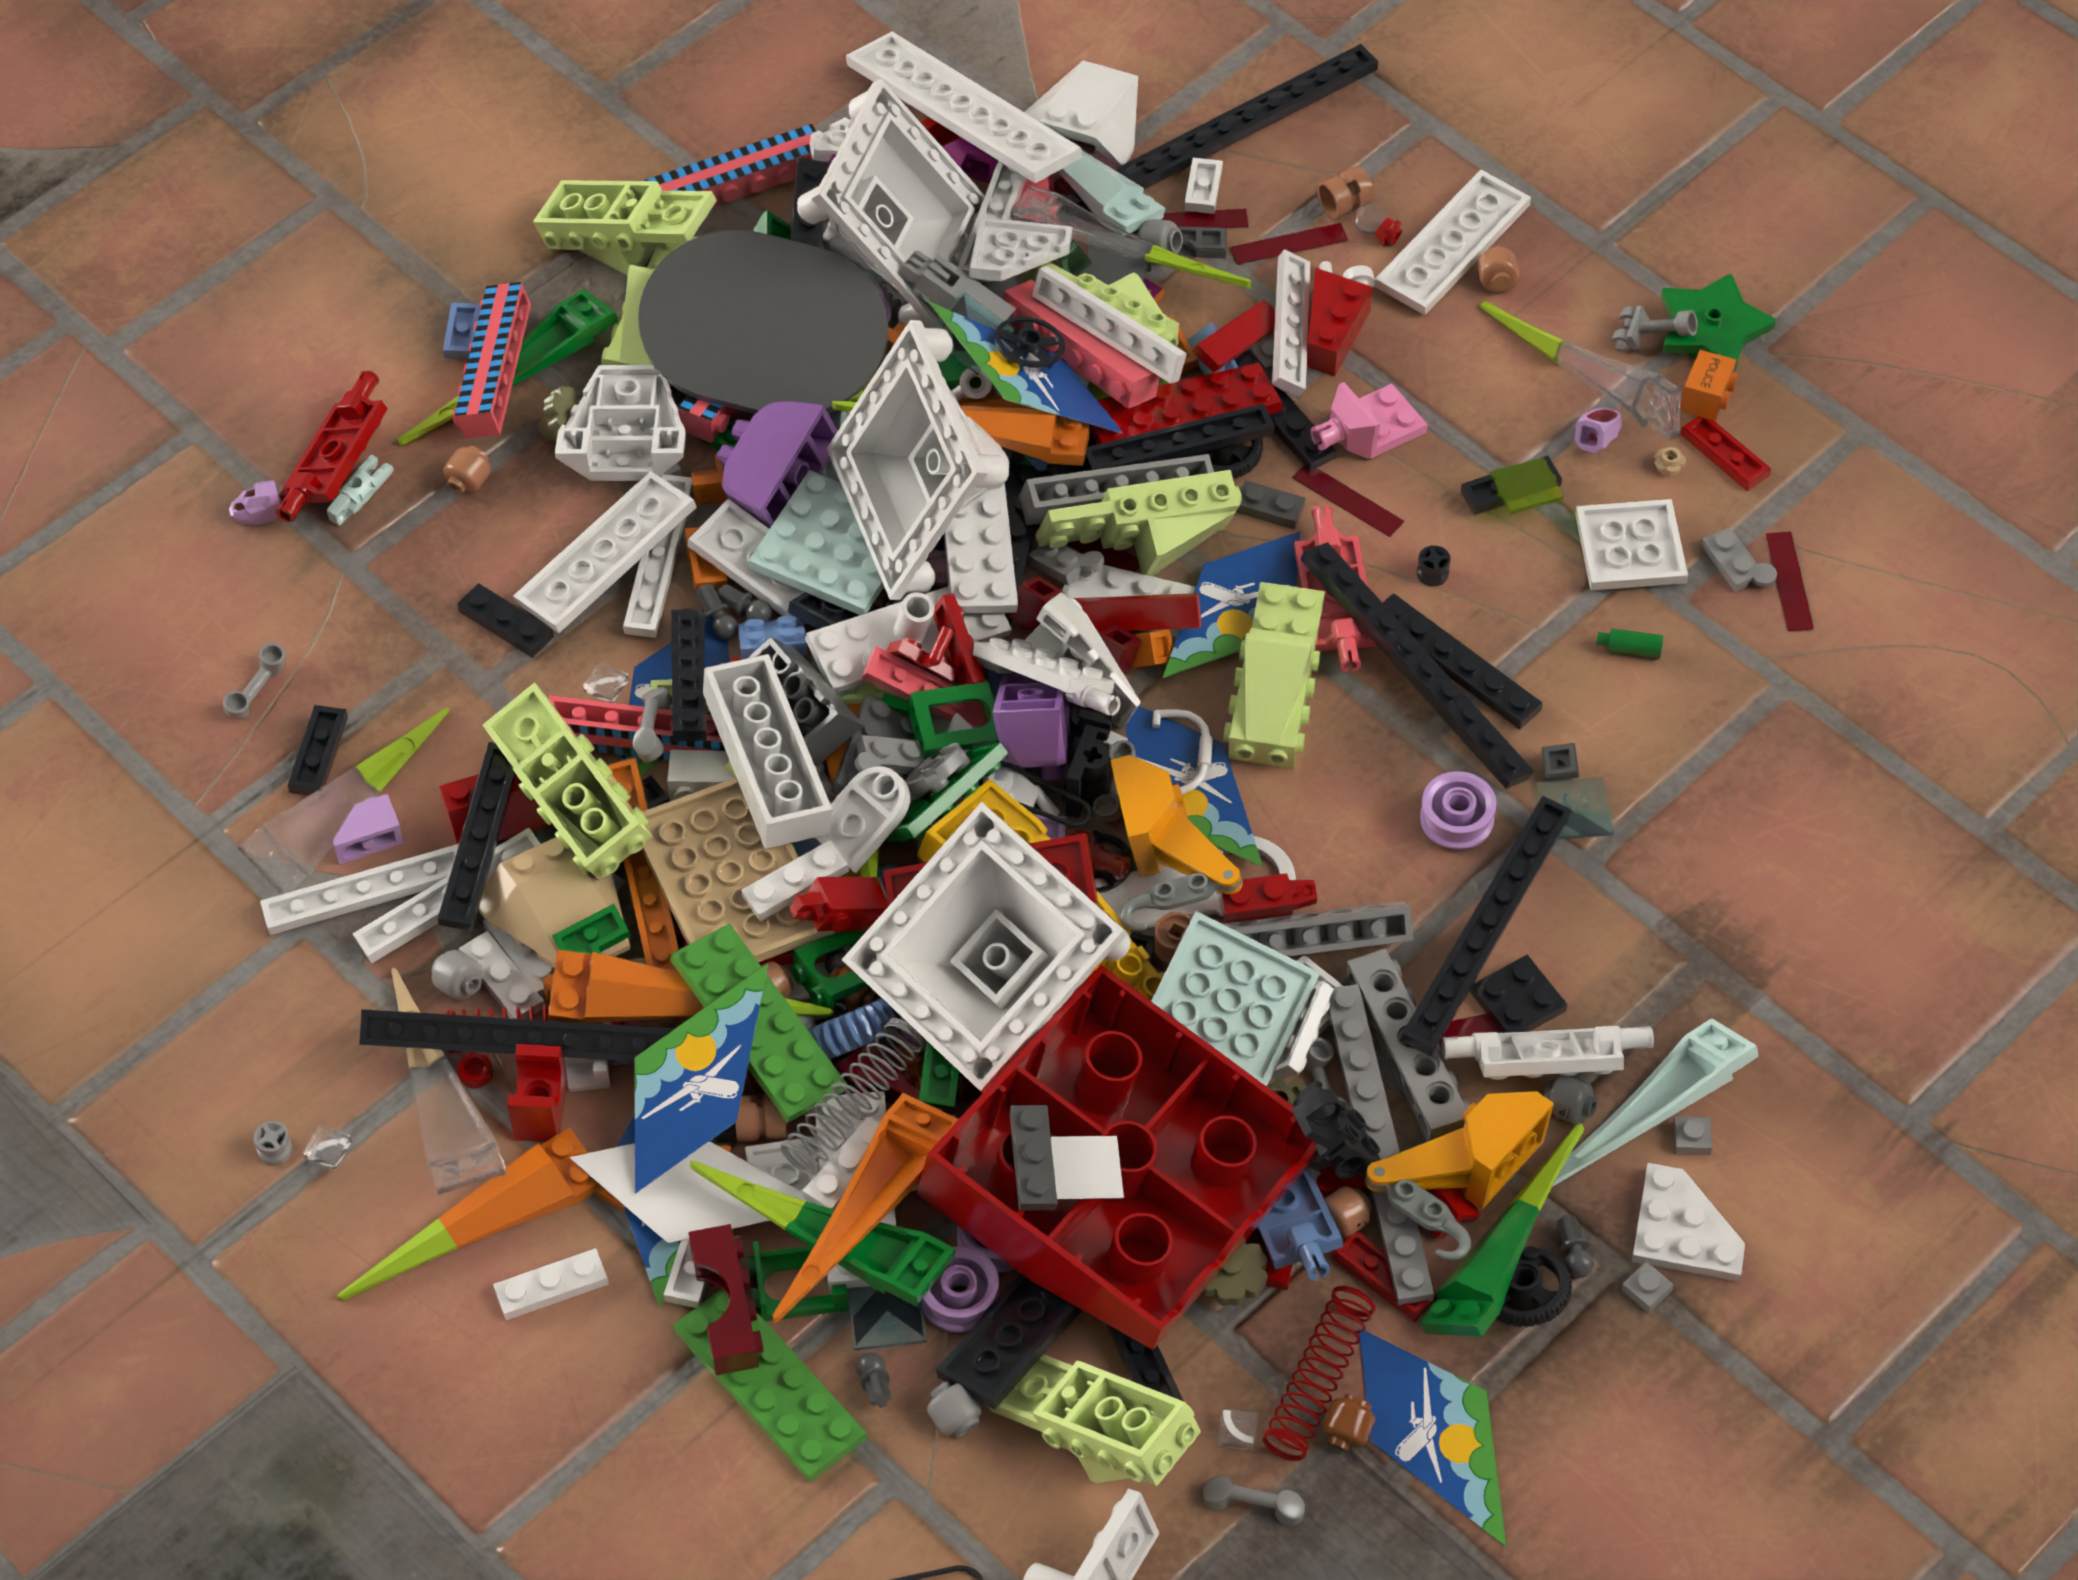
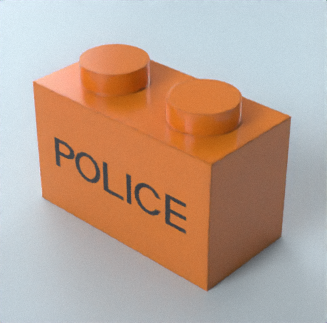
M1699 350L1684 386L1679 411L1716 421L1720 409L1726 410L1731 396L1729 391L1734 392L1739 376V373L1734 372L1736 359Z

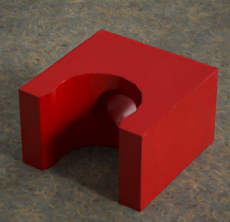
M517 1044L515 1053L517 1062L516 1095L509 1094L507 1103L514 1139L516 1141L546 1142L560 1133L568 1082L561 1046Z

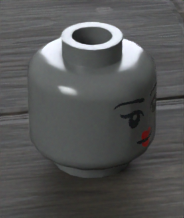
M1561 1075L1555 1081H1549L1545 1087L1543 1096L1554 1103L1550 1118L1575 1126L1583 1123L1587 1117L1591 1118L1597 1108V1098L1593 1097L1591 1084Z

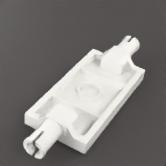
M990 638L989 643L974 641L973 655L977 657L978 663L984 665L985 668L1004 674L1017 672L1066 692L1065 696L1069 702L1082 707L1092 708L1109 716H1113L1119 711L1120 699L1111 695L1115 681L1103 677L1102 670L1092 667H1078L1079 661L1065 657L1055 658L1056 653L1054 651L1043 648H1036L1035 650L1031 648V642L1021 639H1013L1012 643L998 638Z
M1602 1026L1587 1029L1511 1033L1487 1032L1473 1033L1472 1036L1442 1037L1441 1049L1444 1059L1474 1057L1480 1066L1483 1076L1495 1080H1503L1508 1078V1076L1521 1075L1529 1078H1538L1543 1076V1074L1574 1076L1578 1072L1609 1074L1615 1070H1624L1623 1049L1653 1048L1654 1034L1651 1026L1636 1028Z

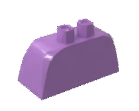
M795 401L768 404L759 410L750 422L737 420L732 428V436L738 441L736 446H721L717 453V459L724 466L722 488L729 499L769 529L808 471L811 470L821 475L831 459L827 447L838 430L823 405Z
M1022 674L1004 675L1001 678L993 717L999 743L1008 752L1006 758L1010 763L1020 767H1041L1042 779L1045 781L1061 780L1071 747L1070 702L1067 701L1065 696L1066 692Z

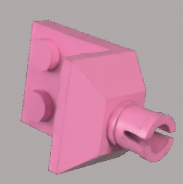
M1343 382L1338 385L1331 407L1330 419L1323 424L1312 427L1310 433L1313 443L1318 445V449L1321 451L1335 443H1340L1347 451L1371 459L1427 433L1428 424L1393 384L1358 398L1346 383Z

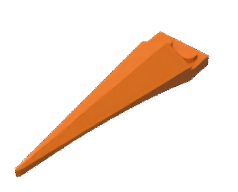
M901 1094L882 1117L863 1158L831 1218L773 1313V1325L778 1323L919 1184L927 1153L959 1120L958 1118L907 1094Z

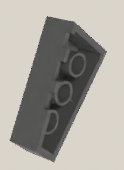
M770 637L748 658L769 654L812 761L818 767L864 725L796 648Z

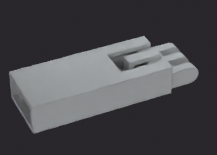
M914 251L899 270L903 277L915 285L914 288L948 310H951L964 295L968 318L996 330L1002 322L1010 319L1016 309L975 279L969 278L968 274L939 254L933 261L922 252Z

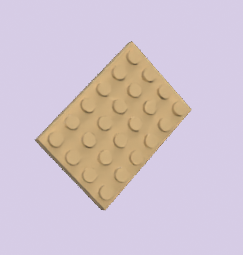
M737 778L643 811L649 820L646 828L652 834V837L646 841L645 846L641 850L688 945L730 923L755 959L761 962L819 938L835 934L834 931H817L813 921L794 919L790 910L791 905L759 921L743 898L742 889L799 857L792 843L768 849L764 848Z

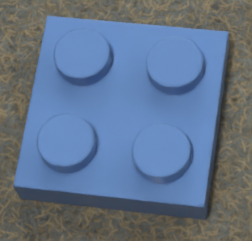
M781 616L777 620L766 622L762 619H750L745 623L738 624L742 660L748 659L770 637L796 648L802 655H808L804 623L795 616Z

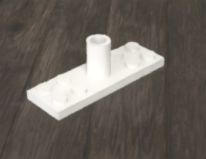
M949 586L927 594L911 593L902 602L808 632L805 640L825 682L835 693L869 683L862 676L871 652L876 646L887 650L890 642L910 638L919 642L922 645V650L930 653L939 634L933 618L934 606L942 595L949 594ZM964 613V623L973 641L988 643L990 638L1000 639L1011 633L1012 629L1004 613Z
M1128 1488L1123 1498L1113 1507L1112 1515L1103 1531L1098 1532L1092 1549L1075 1576L1041 1563H1034L1027 1570L1023 1580H1132L1160 1534L1142 1494Z

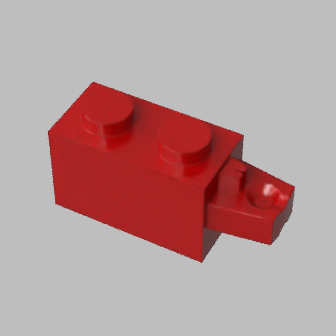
M1288 873L1243 879L1242 888L1234 894H1225L1219 891L1223 923L1293 915V910L1317 904V891L1314 880H1289Z
M817 877L806 894L796 896L794 903L790 906V910L794 919L813 921L817 931L866 932L889 907V904L876 877Z

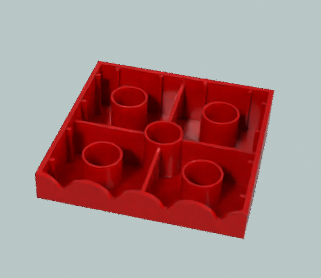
M1100 965L927 1153L916 1194L1032 1282L1153 1350L1319 1153L1315 1147L1317 1143L1305 1137L1292 1112L1293 1105L1103 965ZM1047 1105L1051 1137L1117 1136L1124 1198L1057 1199L1058 1204L1055 1210L1019 1211L1009 1115L1011 1106Z

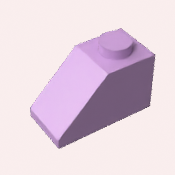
M388 794L370 797L363 802L355 804L333 839L339 865L404 844L400 825Z

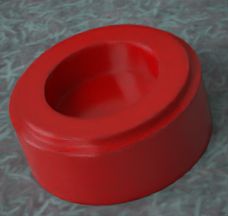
M478 1052L464 1055L457 1064L459 1081L465 1087L472 1089L481 1088L488 1084L493 1076L490 1059Z

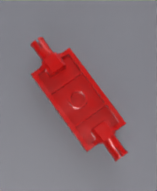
M366 370V372L362 371L351 391H346L340 403L334 404L278 496L283 502L276 510V515L284 522H294L304 503L332 502L338 495L345 479L352 472L353 466L360 454L366 449L367 443L374 431L380 426L381 420L388 408L382 400L372 401L368 399L375 386L379 383V377L374 372Z

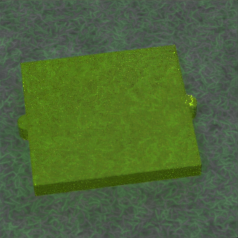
M1544 457L1491 471V476L1498 488L1497 495L1502 497L1510 514L1563 501V495L1556 483L1557 476L1551 473Z

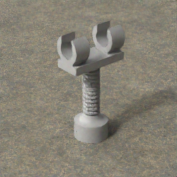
M1627 306L1622 309L1619 319L1625 318L1623 327L1629 330H1616L1611 342L1617 341L1615 349L1625 352L1630 350V348L1639 350L1644 333L1677 331L1681 337L1693 336L1697 332V317L1695 312L1690 310L1678 312L1676 318L1649 321L1643 306H1637L1636 308Z

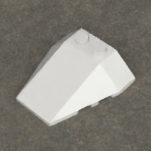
M1083 60L1024 113L1063 137L1094 145L1095 159L1107 166L1118 168L1129 161L1134 151L1138 76Z
M599 365L584 388L581 401L571 409V417L568 422L558 430L555 449L556 459L590 481H640L650 471L660 477L684 457L686 431L681 423L677 406L673 401L668 381L653 365Z
M1061 592L1043 606L1036 618L1040 625L1025 641L1031 642V648L1035 650L1036 648H1043L1054 651L1056 653L1055 658L1065 657L1079 661L1078 667H1092L1102 670L1103 677L1114 680L1115 683L1111 695L1118 697L1121 704L1117 714L1112 716V723L1123 729L1141 702L1089 617L1082 611L1081 605L1075 599L1066 597Z

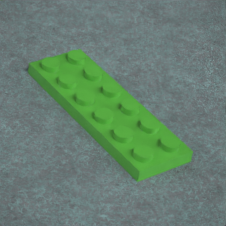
M730 923L672 953L670 959L704 1008L761 968V965ZM766 974L748 1070L784 1120L789 1123L814 1109L817 1103H824V1094L832 1093V1085L841 1083V1075ZM843 1086L835 1087V1092L838 1095L845 1091ZM834 1096L826 1097V1101L833 1098Z
M720 1290L673 1324L674 1332L810 1483L866 1441L867 1433L757 1312V1320L751 1321L753 1332L760 1331L764 1352L757 1354L759 1367L716 1376L707 1326L717 1321L728 1307L729 1298Z

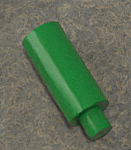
M1611 628L1610 633L1598 632L1596 645L1608 646V652L1660 658L1663 635Z

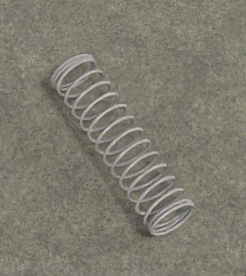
M891 1018L884 1025V1033L876 1035V1043L868 1044L867 1053L858 1055L859 1063H852L849 1068L850 1073H843L841 1075V1083L832 1085V1093L824 1094V1103H817L814 1108L815 1113L807 1114L806 1123L798 1124L797 1133H791L788 1135V1140L783 1141L781 1144L783 1155L798 1170L807 1175H815L816 1172H819L820 1168L811 1154L799 1144L791 1141L793 1136H798L807 1149L823 1161L828 1160V1155L824 1149L810 1138L801 1135V1126H807L815 1138L825 1147L833 1151L837 1150V1145L833 1139L809 1123L808 1119L810 1116H816L831 1135L839 1140H846L845 1133L834 1122L818 1114L817 1108L819 1106H825L829 1114L841 1126L848 1130H855L853 1122L843 1112L827 1104L826 1097L834 1096L838 1104L850 1116L857 1120H864L863 1114L853 1103L836 1094V1086H843L849 1097L865 1110H872V1104L862 1093L844 1083L845 1076H851L855 1084L867 1096L874 1100H881L880 1093L872 1084L862 1077L853 1074L852 1068L854 1066H860L863 1073L877 1087L883 1090H890L888 1082L877 1071L862 1064L861 1057L868 1056L873 1065L884 1076L891 1080H898V1074L888 1063L870 1053L871 1046H877L885 1059L894 1067L902 1071L907 1070L906 1063L898 1054L888 1047L879 1044L878 1038L880 1036H886L890 1045L901 1056L910 1061L915 1060L913 1052L920 1053L925 1049L923 1037L906 1021L899 1018ZM895 1027L911 1035L919 1043L920 1047L904 1039ZM891 1039L905 1047L913 1058L898 1049ZM882 1048L890 1052L893 1056H895L902 1063L904 1068L900 1067L895 1062H893L885 1054ZM874 1059L884 1064L895 1077L887 1074ZM865 1069L879 1077L886 1087L876 1082ZM857 1079L869 1086L878 1097L870 1094ZM848 1089L859 1095L869 1107L860 1103ZM839 1099L850 1105L860 1117L849 1111ZM831 1109L840 1114L843 1118H845L849 1122L851 1127L847 1126L839 1118H837V1116L831 1111ZM823 1120L835 1127L843 1137L834 1133ZM814 1130L826 1137L834 1147L825 1143ZM806 1141L818 1148L825 1157L815 1152ZM786 1146H788V1147H790V1148L792 1149V1151L794 1152V1154L799 1158V1160H800L801 1162H799V1161L789 1152V1150L787 1149Z

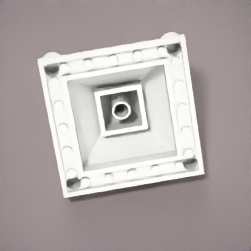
M879 79L872 83L868 91L850 101L849 115L854 123L845 136V140L842 142L821 184L798 198L797 209L800 217L810 224H816L829 217V223L822 233L824 249L844 256L862 269H871L909 302L900 308L899 322L907 325L910 320H921L924 328L941 329L944 321L929 302L938 304L914 288L915 285L903 277L899 270L914 251L922 252L933 261L939 254L958 267L985 195L882 79Z
M910 320L827 447L829 456L890 600H901L905 593H927L935 582V572L929 562L925 561L929 552L933 550L941 535L947 530L960 509L965 508L990 488H1000L1009 475V459L1002 447L974 420L965 415L946 384L944 377H942L937 362L944 361L951 353L953 347L951 337L944 329L924 328L921 320Z
M981 802L843 957L842 961L983 1093L1103 959L1115 961L1126 955L1130 948V937L1126 930L1111 919L1012 830L1007 823Z

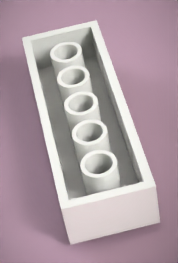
M769 654L704 668L703 695L764 848L768 849L830 834L832 807Z

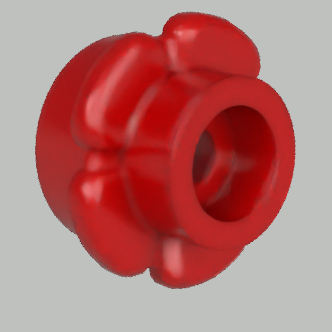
M1388 217L1380 224L1375 233V238L1380 241L1382 246H1386L1388 243L1394 245L1399 240L1403 232L1399 228L1401 222L1399 220L1394 221Z

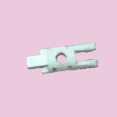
M371 454L339 489L338 495L327 509L329 520L340 526L352 514L355 515L393 473V466L385 463L371 476L378 463L377 457Z

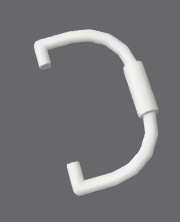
M1178 709L1155 710L1152 719V727L1155 729L1160 728L1161 718L1178 717L1196 723L1201 730L1202 736L1199 741L1198 753L1199 770L1191 782L1180 787L1181 793L1184 795L1197 788L1205 778L1207 770L1211 768L1213 738L1210 736L1209 727L1204 720L1191 711Z

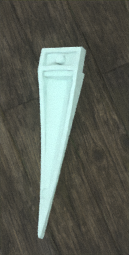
M1082 151L1081 159L1058 171L1087 204L1099 221L1123 237L1139 230L1145 221L1150 219L1160 220L1164 216L1165 207L1155 202L1152 197L1143 194V187Z
M1713 1018L1686 1034L1643 1084L1598 1129L1571 1152L1553 1186L1732 1081V1074L1759 1057L1757 1046Z

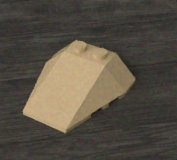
M556 837L501 862L486 881L478 909L491 927L497 931L502 929L513 936L514 942L520 946L525 944L537 952L538 958L553 968L555 966L556 952L559 948L552 935L612 904H615L623 919L612 873L603 876L601 879L597 878L590 871L584 874L573 861L576 855L572 849L569 848L567 850ZM628 938L602 951L601 954L615 957L630 950Z

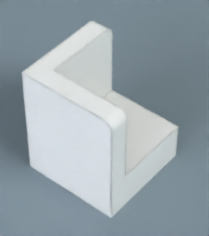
M565 1057L567 1082L570 1092L611 1087L608 1060Z

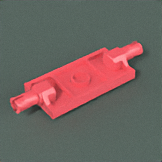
M1323 505L1325 513L1323 515L1321 506H1316L1311 511L1315 526L1313 536L1308 540L1294 541V554L1300 587L1325 591L1315 651L1338 650L1340 669L1343 672H1349L1348 663L1350 662L1351 670L1354 672L1361 667L1357 648L1377 647V645L1300 559L1305 550L1328 542L1368 586L1358 535L1344 536L1338 532V529L1334 527L1330 506Z

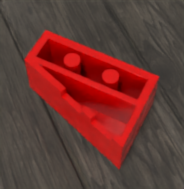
M1315 267L1307 346V367L1332 376L1337 374L1371 312L1372 286Z

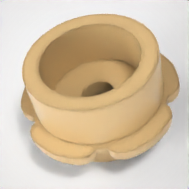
M1668 447L1660 449L1655 454L1657 471L1667 477L1678 475L1686 464L1685 456L1681 455V451L1677 448Z

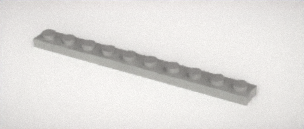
M1359 984L1336 987L1333 989L1328 1001L1330 1002V1007L1327 1012L1351 1110H1357L1366 1122L1364 1129L1380 1147L1381 1152L1378 1155L1382 1160L1400 1152ZM1370 1190L1397 1305L1433 1300L1434 1291L1417 1222L1395 1208L1389 1202L1387 1192H1374Z

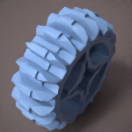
M880 999L808 1029V1031L828 1059H831L875 1041L877 1034L884 1033V1025L891 1018H897L898 1016L896 1011L884 999Z

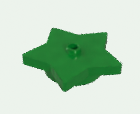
M1727 274L1701 290L1663 288L1661 292V300L1671 319L1676 318L1677 313L1680 311L1692 310L1696 314L1698 323L1697 332L1693 336L1681 337L1677 331H1669L1664 341V353H1687L1691 357L1697 358L1699 350L1736 359L1735 371L1746 343L1774 330L1776 319L1743 301L1732 274Z

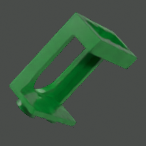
M989 681L911 692L908 712L915 740H919L925 760L929 757L933 760L938 754H941L939 750L953 743H958L963 750L999 743L993 717L997 694L992 693ZM968 701L981 702L987 723L985 726L935 734L928 707Z
M865 931L835 932V934L819 938L794 949L793 963L790 968L792 977L797 984H801L809 993L813 1005L834 1010L835 1001L870 987L854 971L838 977H826L821 975L814 966L816 960L823 955L849 944L850 948H852L866 933Z
M753 1241L754 1255L747 1256L750 1278L757 1277L758 1287L751 1288L752 1299H754L755 1309L761 1308L762 1318L765 1321H773V1313L781 1300L772 1299L766 1294L764 1289L765 1281L775 1272L802 1268L813 1249L812 1247L805 1246L759 1252L758 1241ZM846 1284L831 1285V1295L802 1298L782 1319L849 1311Z

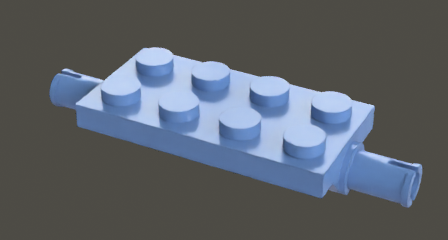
M1309 1167L1256 1228L1275 1270L1302 1261L1307 1275L1312 1281L1319 1280L1316 1269H1318L1322 1279L1330 1273V1267L1323 1253L1343 1247L1340 1232Z

